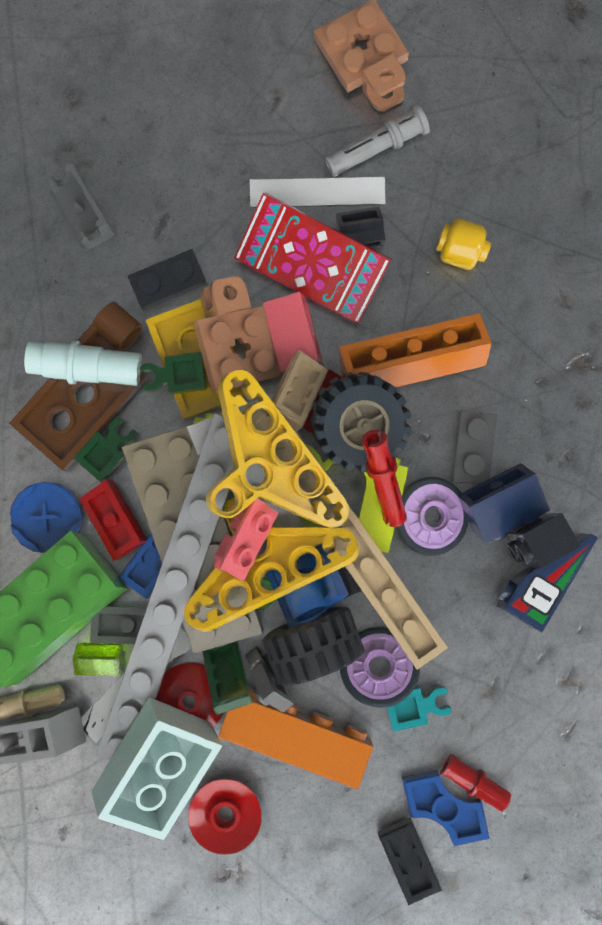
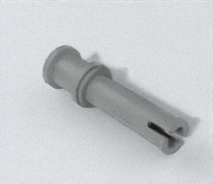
M416 103L410 107V111L397 118L392 119L389 117L385 119L381 128L329 155H325L324 160L329 172L333 177H336L345 170L390 147L392 149H399L403 147V142L420 133L422 135L428 134L430 128L426 115L420 105Z

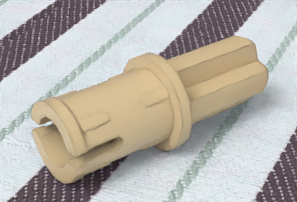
M57 684L32 691L24 688L17 694L1 697L0 721L22 715L28 718L32 717L34 712L60 706L65 701L62 686Z

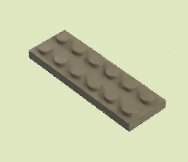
M190 425L122 446L162 564L200 457L187 429V426ZM224 517L219 519L193 594L215 569L212 566L215 561L213 555L214 553L216 554L226 534L233 536ZM240 586L233 588L228 595V602L232 607L241 606L247 599L246 589ZM218 594L213 596V599L219 603ZM220 603L212 608L200 605V613L195 618L205 622L208 620L206 614L209 611L217 608L224 614L226 610ZM257 609L207 632L199 631L188 625L185 618L183 620L193 654L260 635L264 631Z

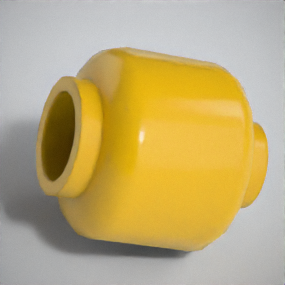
M456 218L451 224H444L436 251L440 252L442 262L464 270H470L475 267L477 261L485 262L491 242L486 240L487 232L484 226L462 218Z

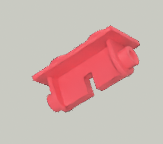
M258 498L234 517L230 528L235 530L236 533L234 537L228 534L224 536L216 554L214 553L213 555L215 561L212 566L225 573L228 572L244 582L278 513Z

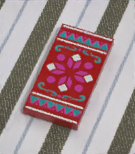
M266 192L262 194L234 256L235 260L296 292H301L307 298L357 324L360 323L392 258Z

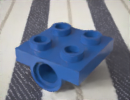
M322 543L316 546L315 548L320 552V554L324 558V562L326 565L331 562L326 556L330 554V552L326 553L324 551ZM312 554L300 556L296 564L298 572L303 574L312 572L316 567V557ZM277 570L268 571L267 576L273 590H275L281 584V573ZM338 570L277 600L288 627L291 628L317 618L349 594Z

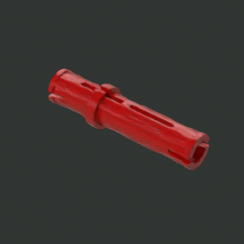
M378 429L371 430L365 433L361 439L367 456L366 471L368 476L373 479L384 523L386 525L390 523V527H398L407 520V513L396 478L397 462L395 457L390 454L386 433L384 431L381 433Z

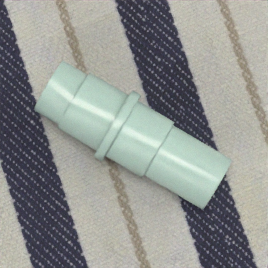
M72 340L71 343L29 341L26 346L24 367L27 374L67 380L68 384H76L77 381L138 386L140 382L141 353L103 349V347L81 345L80 341Z

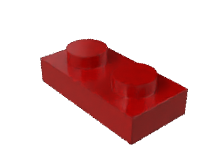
M104 480L79 498L113 561L122 559L147 541L113 480Z

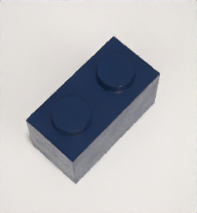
M522 463L457 495L473 532L485 544L504 538L511 530L521 525L531 524L539 519L541 515L550 511L536 473Z

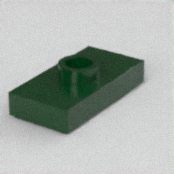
M238 641L202 651L212 706L216 715L253 703Z

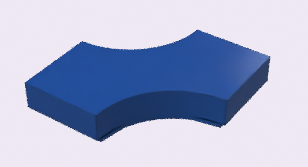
M437 770L402 777L410 817L428 818L439 823L449 833L454 846L490 839L483 804L480 799H466L450 792L443 785Z

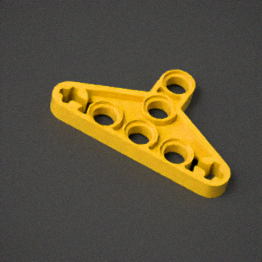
M234 370L225 374L219 382L218 394L234 468L208 490L206 505L209 511L219 517H234L260 497L317 525L327 528H338L343 525L349 515V505L346 499L256 379L244 370ZM231 380L234 382L242 380L245 387H243L242 393L247 400L254 399L255 397L258 399V402L249 405L243 414L238 407L246 405L247 402L241 395L232 396L229 391L233 388ZM259 408L266 410L270 416V425L264 431L257 430L252 424V415ZM282 439L288 440L293 446V455L286 462L278 459L275 454L276 445ZM254 463L259 464L265 473L263 482L258 486H252L246 479V470ZM305 470L312 471L316 477L315 487L309 492L303 491L298 482L300 474ZM223 488L230 489L235 495L234 506L228 511H222L216 505V495ZM320 495L327 504H335L336 507L333 509L335 517H324L323 514L327 511L324 504L320 500H314L311 505L308 499Z
M235 497L229 500L225 511L230 510L234 506ZM234 517L226 518L229 528ZM230 528L232 535L234 537L236 531ZM271 528L266 537L267 548L263 554L256 556L244 582L228 572L225 573L215 568L185 605V620L188 625L199 631H211L351 564L357 558L359 544L356 537L345 528ZM341 538L345 543L351 542V544L346 546L347 553L341 556L337 551L326 555L331 561L326 565L324 558L315 548L323 543L322 547L327 553L336 548L335 541ZM303 554H312L316 557L317 561L314 570L307 574L298 572L296 564L299 557ZM277 570L281 573L282 577L279 587L271 591L264 589L262 579L265 573ZM238 586L244 587L247 591L245 603L239 607H232L228 602L230 591ZM218 594L219 603L226 610V613L222 614V611L216 608L206 614L208 620L205 622L195 618L200 613V605L212 608L219 604L213 599V596Z

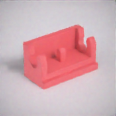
M296 292L262 303L265 308L280 372H285L293 354L298 350L323 366L324 362L307 298L301 292Z

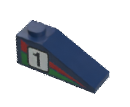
M581 533L576 536L581 547L543 568L529 566L516 574L512 580L507 579L497 594V598L500 599L497 607L542 633L598 537L593 534Z

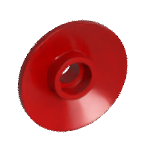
M196 662L181 663L172 667L164 674L155 700L209 721L213 727L220 721L223 713L216 715L213 709L204 664ZM186 695L193 696L196 701L195 706L186 707L183 704V697Z
M230 778L216 779L202 786L194 795L188 811V824L194 839L207 851L220 855L235 854L247 848L258 835L262 822V809L256 794L246 784ZM222 807H229L233 814L225 818L221 816L219 810Z

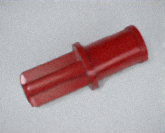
M450 754L444 761L440 774L464 788L467 796H476L499 812H503L509 806L512 797L511 793L487 778L485 771L482 769L475 770L453 754Z

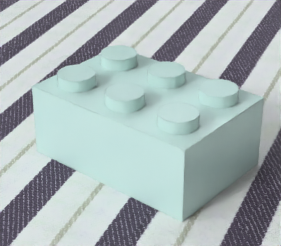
M149 697L91 791L98 819L164 840L222 747L211 722Z

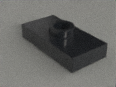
M411 817L377 832L408 906L442 891Z

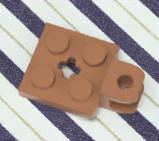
M371 0L313 31L315 42L347 93L363 85L364 94L371 105L379 112H384L403 102L405 72L401 64L408 61L409 52L375 0ZM357 41L367 42V49L362 50L360 47L353 48L352 46ZM389 92H392L393 94L392 97L388 99H384L381 97L385 96Z
M239 276L215 280L211 283V286L205 287L201 292V303L205 318L193 322L212 394L218 392L221 378L234 370L249 372L257 382L282 376L269 331L264 306L251 308L249 295L243 280ZM235 340H238L245 346L246 352L243 353V359H240L238 354H232L230 347L235 345ZM231 380L233 388L245 386L242 380L238 382Z

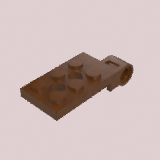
M113 301L97 314L93 323L80 336L78 341H80L81 345L126 352L142 332L143 325L117 302ZM141 372L138 386L77 381L76 384H68L67 380L49 378L9 424L62 471H66L74 463L75 460L73 458L97 431L101 432L147 381L148 377ZM82 385H91L94 389L93 399L88 403H79L76 397L77 390ZM60 411H66L70 416V423L64 430H56L53 426V417Z

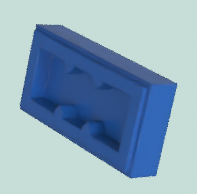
M152 533L148 535L147 541L140 546L118 576V579L146 599L153 592L162 566Z

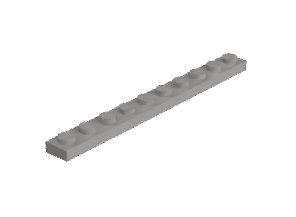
M219 412L214 414L96 754V756L111 760L148 698L156 699L185 618V605L193 595L220 519L219 516L209 511L206 505V495L211 486L232 470L234 466L223 414ZM223 488L216 495V505L220 510L224 508L230 491L228 488Z

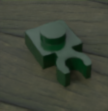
M201 352L165 356L166 367L162 368L152 363L140 366L142 373L153 372L156 376L152 384L142 385V390L145 392H157L163 385H168V391L171 395L207 390Z
M120 417L115 418L110 423L109 434L106 437L97 431L73 458L99 482L106 480L124 460L125 455L119 450L121 446L134 442L138 436V432L134 429L127 436L121 437L119 435L118 429L124 423V420Z

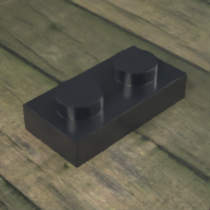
M193 249L128 275L130 284L143 311L207 284Z

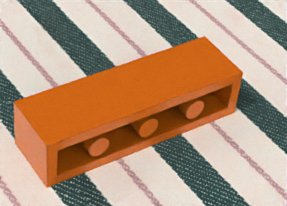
M478 313L339 346L340 372L342 378H344L343 374L345 373L359 374V372H365L385 380L396 388L486 366L492 343L481 314Z
M251 687L249 689L253 703L227 711L218 738L357 790L359 789L373 750L371 738L367 737L368 733L365 730L353 725H347L346 729L332 724V718L318 712H313L312 716L298 711L299 707L296 704L292 705L285 712H281L271 705L265 706L256 697L254 688Z

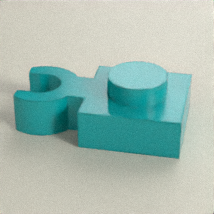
M418 685L405 700L394 706L387 707L392 731L396 732L427 725V713L433 712L438 716H447L452 713L449 705L439 707L435 704V700L439 695L448 693L445 686H435L426 695H422L421 688Z

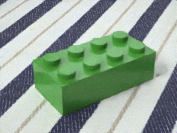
M69 531L0 591V687L20 684L91 622L92 618L105 606H109L128 589L124 582L118 579L116 572L84 534Z

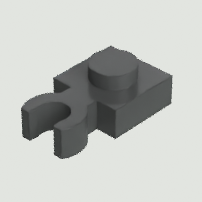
M254 647L245 655L248 664L253 669L250 673L256 685L254 693L263 705H271L279 711L285 712L294 705L293 699L286 685L277 684L267 654L262 655L259 647Z

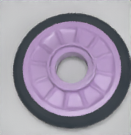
M425 477L411 483L402 493L407 520L401 526L396 527L403 542L413 551L428 556L441 555L455 548L463 539L469 523L457 496L462 492L453 483L439 477ZM431 506H435L440 512L439 522L435 526H429L424 518L425 511Z
M376 627L360 632L359 636L365 652L355 662L340 669L345 688L356 700L371 707L384 708L402 702L416 687L420 668L418 670L415 668L388 628ZM382 657L388 660L390 663L388 674L382 677L373 675L369 669L373 659Z

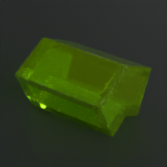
M77 642L72 658L74 674L76 676L121 677L125 673L126 650H123V644Z

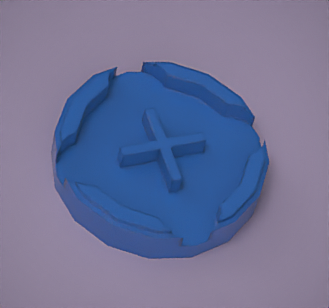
M42 482L29 485L17 495L11 505L12 525L10 526L12 534L22 546L33 552L45 553L69 531L79 533L82 529L83 511L81 503L72 490L61 484Z

